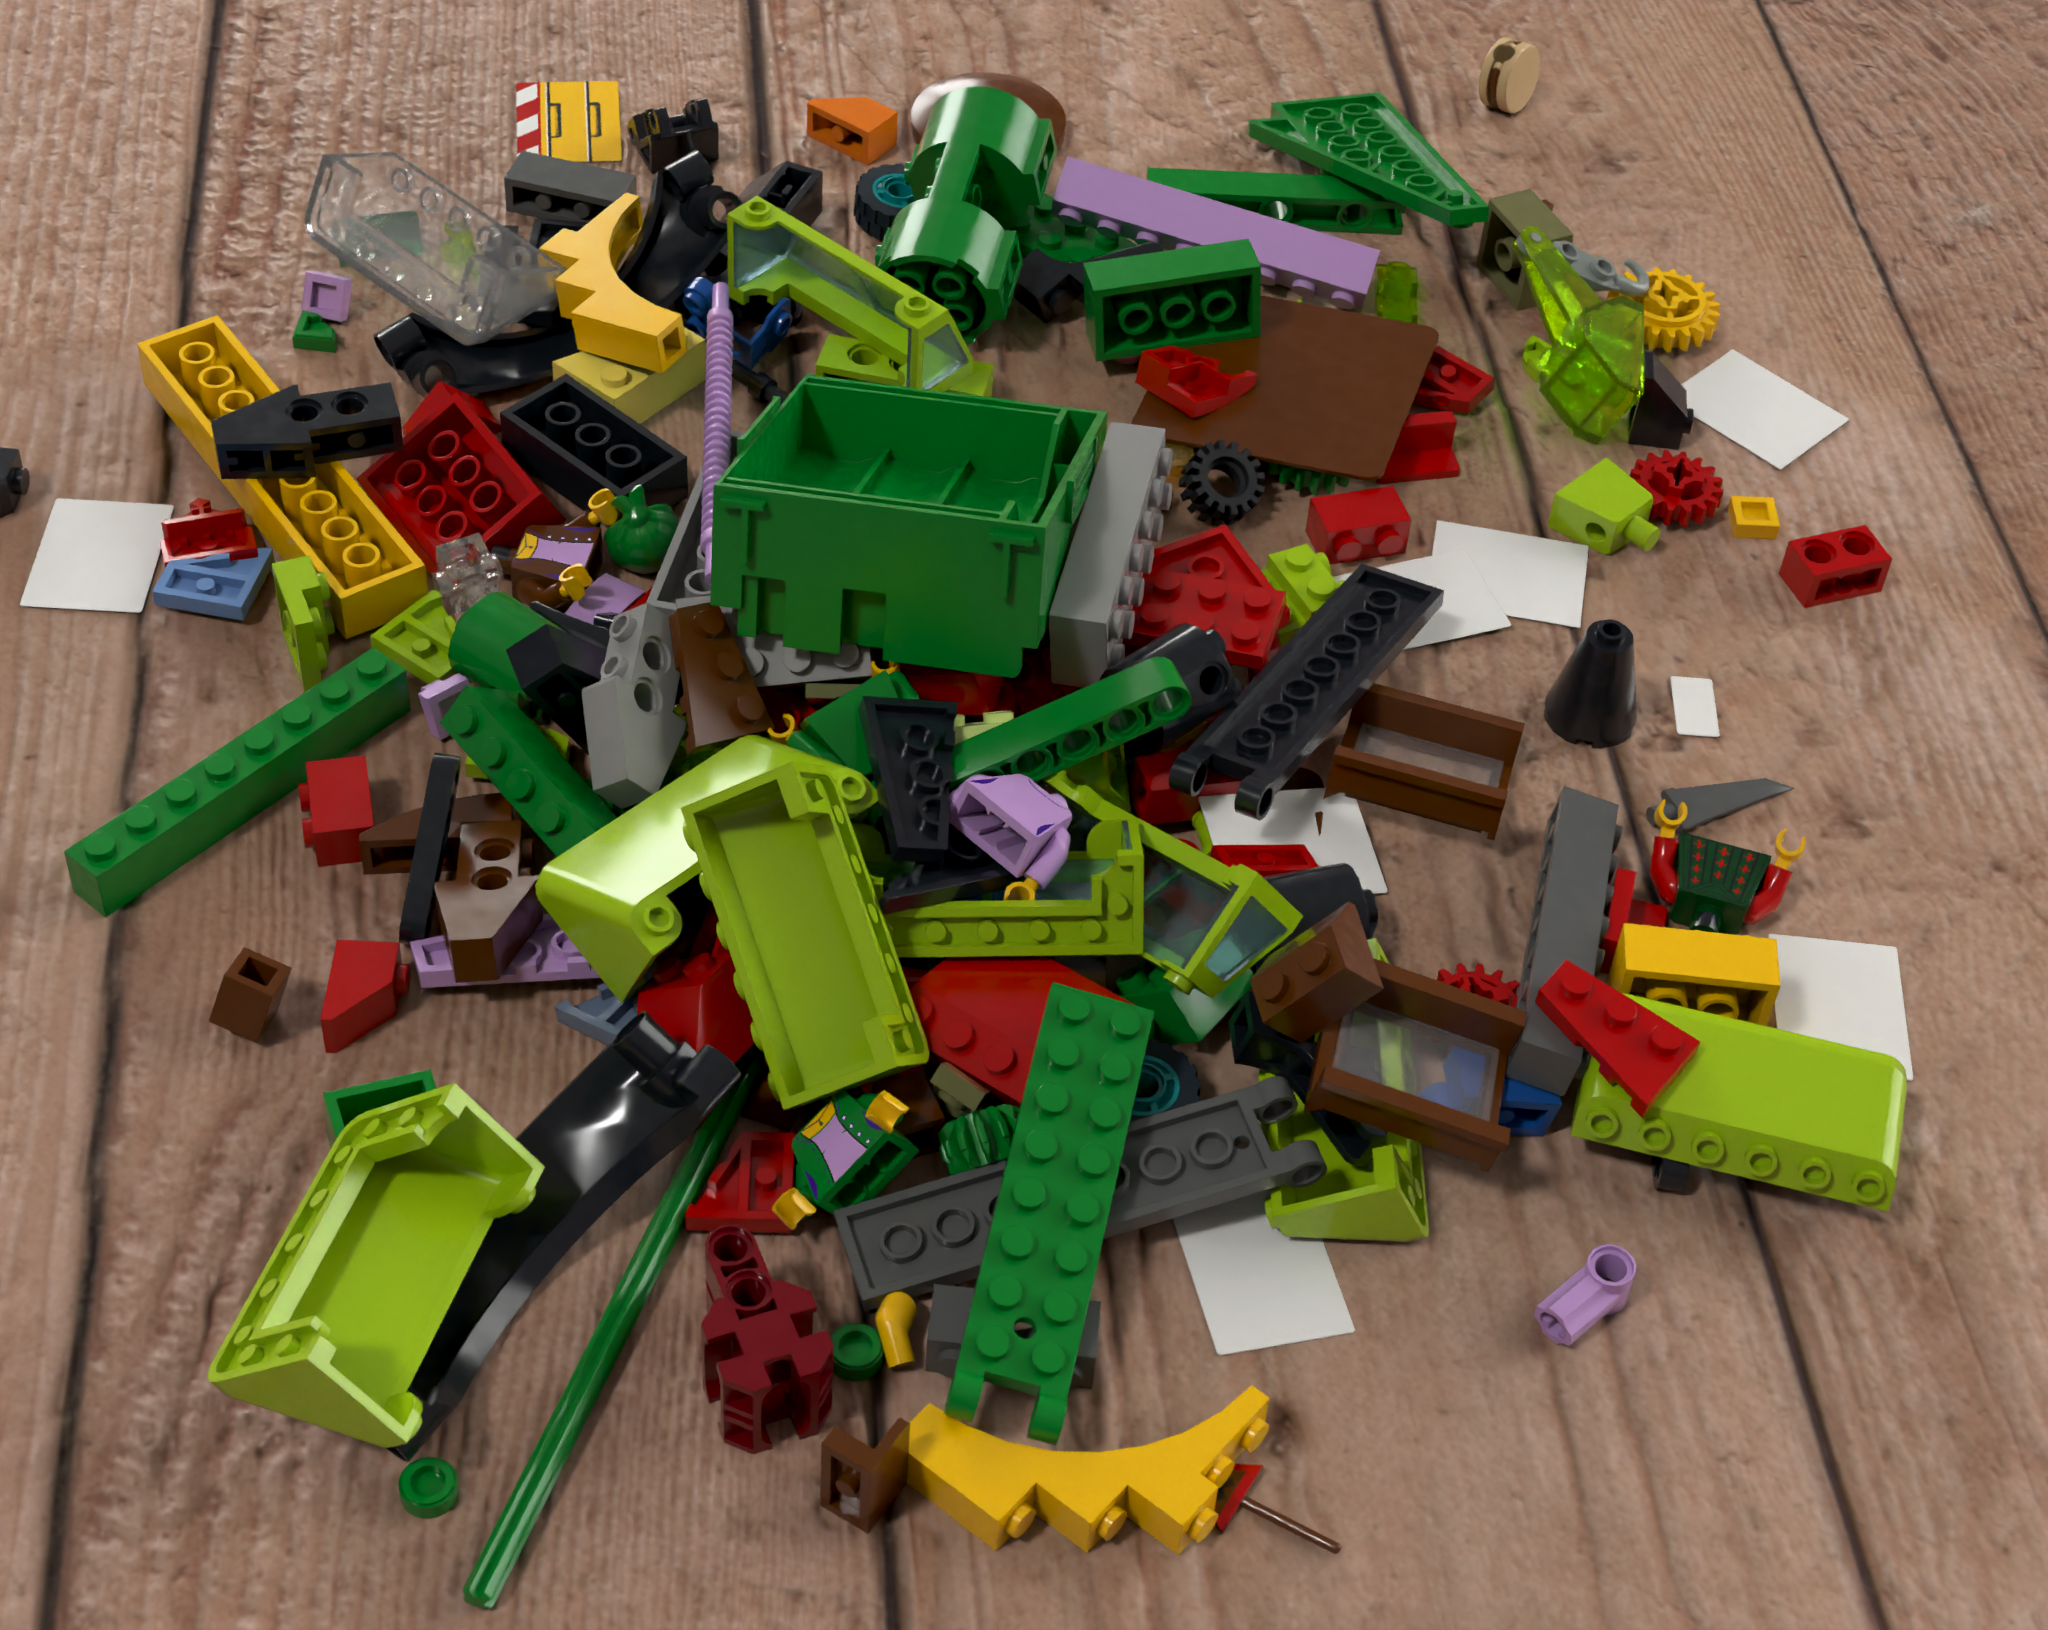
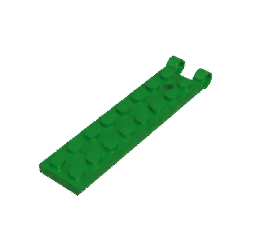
M1052 982L944 1408V1415L972 1422L979 1403L984 1381L1035 1395L1036 1399L1027 1438L1051 1445L1057 1444L1065 1419L1068 1393L1155 1011ZM1019 1322H1026L1032 1326L1034 1335L1026 1339L1021 1338L1015 1333L1014 1325Z

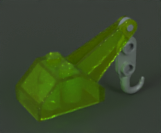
M1526 226L1513 242V249L1522 265L1552 344V348H1546L1538 360L1537 370L1540 372L1539 391L1574 436L1597 446L1644 394V305L1626 296L1638 297L1644 295L1649 289L1650 280L1644 268L1631 259H1626L1624 265L1636 275L1637 282L1617 274L1614 265L1608 259L1588 254L1578 249L1569 241L1551 242L1539 228ZM1616 291L1622 295L1602 302L1595 292Z

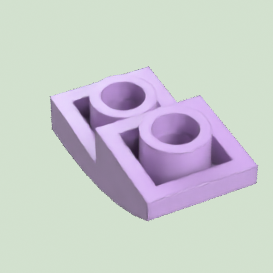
M605 573L585 590L581 600L574 601L565 614L593 624L594 617L597 614L606 612L620 614L638 601L646 591Z

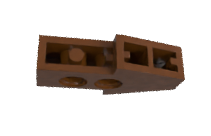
M522 820L462 823L456 881L435 882L440 929L456 983L498 980L543 920L542 904L536 895L535 888L538 875L532 876L531 870L535 868L533 839H524Z

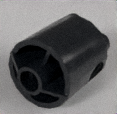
M1188 623L1176 625L1103 672L1100 680L1147 659L1166 657L1173 662L1191 694V705L1183 716L1127 741L1134 748L1147 754L1157 753L1225 709L1242 694L1241 684L1233 675L1232 669L1224 655L1226 644L1217 631L1208 629L1204 632L1199 627Z
M1347 863L1262 876L1303 915V918L1291 935L1250 967L1253 974L1257 972L1269 955L1347 902H1351L1356 906L1367 940L1373 939L1378 924V908L1375 897L1371 890L1362 889L1357 874ZM1245 907L1242 908L1233 922L1237 941L1239 943L1246 942L1249 951L1248 959L1283 931L1282 927Z

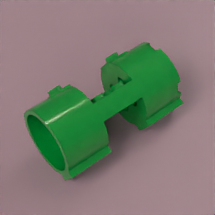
M985 86L958 88L948 92L935 103L929 115L920 144H916L911 161H907L905 164L904 179L906 185L911 186L914 202L899 211L891 227L887 228L882 244L877 245L875 251L876 267L948 309L966 345L974 343L978 335L986 329H990L993 320L1006 319L1023 264L1017 232L1008 229L1020 222L1026 214L1029 205H1041L1057 153L1051 119H1039L1026 103L1005 91ZM872 281L871 285L880 301L895 311V305L902 298ZM946 324L932 333L955 348L961 347L950 324Z

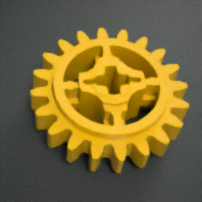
M1654 267L1653 271L1646 272L1650 285L1644 295L1629 297L1616 291H1608L1605 303V316L1611 317L1609 325L1610 327H1621L1619 336H1631L1634 338V345L1644 343L1648 345L1649 350L1660 347L1664 348L1667 353H1670L1672 348L1678 347L1686 352L1689 343L1696 347H1701L1703 339L1711 340L1713 331H1716L1720 313H1718L1720 303L1714 301V292H1704V282L1694 283L1691 281L1692 275L1690 274L1681 276L1676 273L1675 269L1665 272L1661 271L1658 267ZM1629 272L1624 273V277L1637 282L1635 275Z

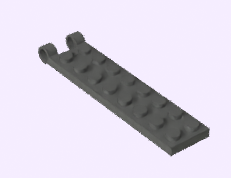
M1281 1076L1266 1078L1253 1086L1130 1122L1103 1239L1284 1184L1293 1188H1301L1320 1180L1325 1175L1327 1166L1314 1141L1300 1140L1283 1149L1272 1152L1258 1122L1259 1119L1260 1122L1265 1124L1278 1123L1290 1117L1297 1110L1298 1102L1288 1080ZM1241 1142L1249 1144V1147L1246 1149H1238L1235 1146ZM1007 1159L833 1211L835 1223L865 1312L879 1308L884 1298L893 1292L901 1291L909 1294L911 1297L932 1292L934 1284L952 1286L978 1277Z

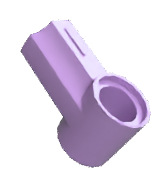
M1612 1244L1600 1245L1593 1249L1588 1256L1586 1265L1536 1306L1534 1317L1539 1322L1542 1333L1555 1344L1562 1343L1570 1346L1605 1315L1621 1311L1627 1303L1637 1266L1632 1255L1624 1248ZM1602 1278L1610 1279V1280H1612L1613 1282L1605 1281V1280L1602 1279Z

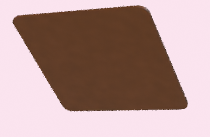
M1261 295V337L1182 347V349L1188 350L1195 355L1221 361L1220 372L1235 375L1244 373L1246 370L1253 371L1258 374L1255 386L1228 405L1195 418H1191L1147 390L1131 424L1165 428V442L1201 449L1210 442L1214 445L1218 440H1225L1226 447L1234 441L1240 443L1238 452L1241 453L1245 448L1252 452L1247 458L1363 481L1377 480L1385 473L1438 343L1439 334L1434 328L1425 325Z

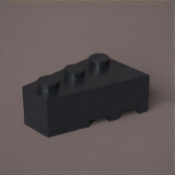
M545 624L506 649L521 689L589 755L582 688L600 682V671L605 661L607 650L549 624Z

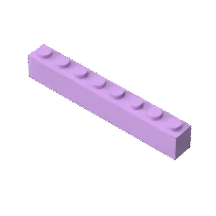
M1069 156L1066 158L1052 200V216L1058 217V220L1062 223L1074 227L1082 224L1095 228L1098 233L1109 238H1119L1121 236L1135 240L1137 245L1154 242L1164 250H1174L1249 238L1261 265V284H1280L1290 287L1294 293L1303 297H1314L1315 295L1329 299L1335 306L1343 309L1363 308L1380 253L1378 249Z

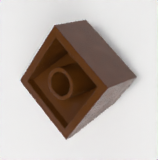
M1347 902L1269 955L1250 979L1262 1022L1300 1043H1303L1384 989L1356 906L1351 902Z

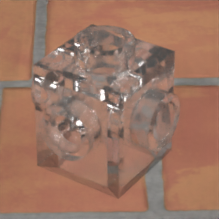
M480 533L436 546L438 572L432 573L433 583L442 599L448 598L456 614L467 611L480 598L492 592H499L498 581L503 579V571L495 553L490 554Z

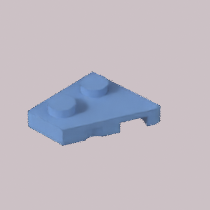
M258 548L259 557L230 561L229 553L210 555L203 559L186 558L169 561L152 591L154 604L244 621L272 568V563H275L273 549Z

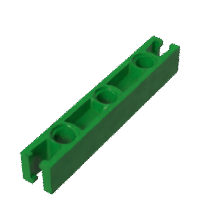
M1147 167L1146 180L1319 232L1402 235L1403 221L1401 213H1406V206L1397 202L1387 201L1383 199V196L1338 176Z

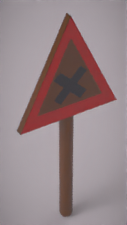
M1235 1464L1231 1475L1218 1489L1214 1511L1218 1514V1519L1215 1526L1222 1535L1241 1506L1331 1553L1337 1554L1341 1551V1545L1338 1542L1247 1497L1264 1465Z

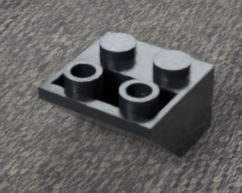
M784 161L750 182L739 195L742 204L752 198L759 196L810 227L822 212L823 171ZM726 213L719 220L721 223L724 221ZM738 224L733 232L734 240L743 241L763 247L772 252H778L782 249L771 228L757 231L744 228ZM779 225L793 249L801 238Z

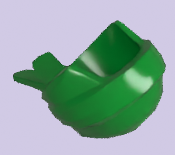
M636 485L629 492V497L619 495L611 502L623 516L605 531L604 538L608 552L617 565L625 570L649 575L659 572L680 521L674 514L671 506L667 504H656L648 507L643 486Z

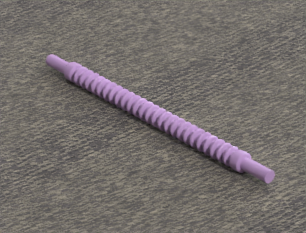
M718 282L713 285L712 309L707 314L704 465L702 475L703 500L700 548L705 553V582L710 586L713 489L716 481L731 464L730 423L732 413L733 314L729 310V286L724 282Z

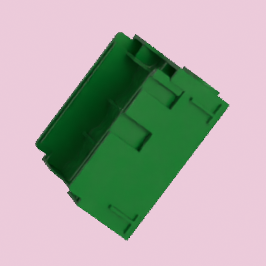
M811 374L805 375L781 405V397L773 396L771 403L742 437L739 436L737 438V458L714 484L710 605L738 609V636L756 638L760 632L783 635V647L840 654L842 643L883 648L884 661L1009 678L1018 676L1022 669L1023 647L1037 649L1049 625V613L1106 438L1108 411L918 389Z

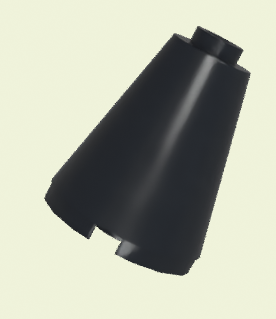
M1599 620L1588 627L1546 695L1545 720L1552 731L1565 741L1576 745L1579 739L1593 742L1591 748L1603 749L1616 746L1631 735L1637 720L1634 637L1629 628L1616 620Z

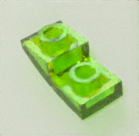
M1400 261L1388 262L1387 265L1376 264L1374 302L1376 317L1417 324L1418 308L1416 298L1419 285L1417 267H1411L1409 264Z

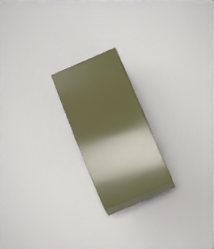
M948 1062L940 1064L929 1081L934 1084L931 1089L933 1094L940 1098L939 1106L955 1118L970 1114L975 1110L986 1109L992 1098L990 1090Z

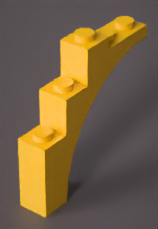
M625 193L578 232L563 228L539 248L540 262L542 264L545 285L556 288L561 317L572 320L577 350L664 373L687 352L682 314L656 306L640 297L625 285L617 275L620 262L628 249L636 242L643 225L640 197Z
M1251 1385L1221 1412L1183 1433L1144 1446L1103 1452L1052 1451L1008 1442L967 1426L954 1417L944 1415L943 1410L929 1403L909 1422L907 1483L995 1551L1010 1536L1015 1539L1022 1536L1033 1522L1035 1515H1037L1086 1553L1101 1538L1106 1541L1113 1538L1127 1517L1176 1555H1179L1192 1540L1197 1543L1204 1540L1214 1527L1218 1519V1514L1214 1511L1218 1489L1231 1475L1235 1466V1459L1244 1450L1249 1453L1253 1452L1263 1441L1269 1430V1424L1265 1421L1270 1398Z

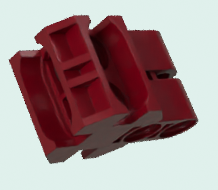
M734 1224L717 1227L707 1236L705 1242L707 1314L701 1323L703 1390L708 1403L721 1400V1421L718 1422V1428L724 1443L753 1455L772 1449V1443L765 1425L789 1417L799 1440L818 1435L832 1410L834 1346L827 1330L813 1334V1313L817 1312V1305L811 1291L783 1280L773 1282L757 1242L749 1230Z

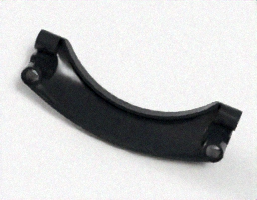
M697 150L688 153L655 174L648 209L641 231L631 252L617 271L619 279L635 294L665 309L684 293V290L696 277L702 274L728 241L727 214L742 205V201L736 194L724 191L721 186L711 185L714 183L713 172L706 159ZM717 200L726 209V217L722 223L713 214V206ZM734 223L733 225V232L738 226L737 223ZM412 312L373 335L376 346L386 362L395 369L402 380H408L412 388L423 397H426L432 390L425 380L427 369L431 366H435L441 371L443 376L442 382L470 395L515 387L552 376V361L582 352L577 350L572 320L564 317L559 318L553 327L540 326L512 333H481L447 327Z
M643 1011L631 1019L615 1036L614 1040L515 1138L545 1166L535 1186V1197L523 1211L517 1214L509 1213L493 1219L407 1392L414 1394L423 1403L421 1413L422 1424L418 1432L407 1444L386 1449L406 1463L413 1458L460 1403L475 1374L501 1333L557 1262L617 1199L652 1167L687 1139L741 1078L740 1071L727 1056L710 1045H704L697 1053L686 1041L677 1042L649 1013Z

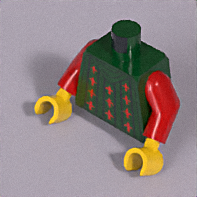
M1665 799L1659 804L1654 813V820L1661 830L1660 836L1654 837L1649 874L1661 899L1669 904V918L1673 923L1687 926L1689 930L1739 935L1744 924L1754 925L1778 908L1793 873L1788 871L1791 863L1800 860L1804 855L1806 845L1804 836L1797 850L1787 851L1781 846L1787 829L1780 831L1775 843V853L1778 857L1773 865L1770 864L1772 856L1684 832H1680L1679 838L1675 839V830L1686 819L1688 813L1687 806L1684 802H1681L1677 813L1678 819L1670 820L1665 817L1663 812Z

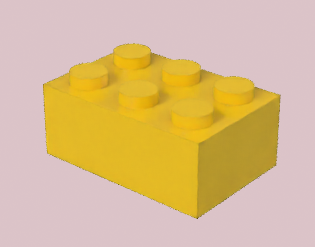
M1624 923L1606 984L1621 993L1767 1026L1781 987L1777 939Z

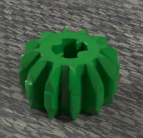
M1008 1104L996 1107L990 1106L986 1109L975 1110L967 1115L958 1116L956 1120L947 1122L939 1131L938 1137L941 1146H939L943 1162L947 1163L950 1174L955 1175L1007 1159L1019 1107Z

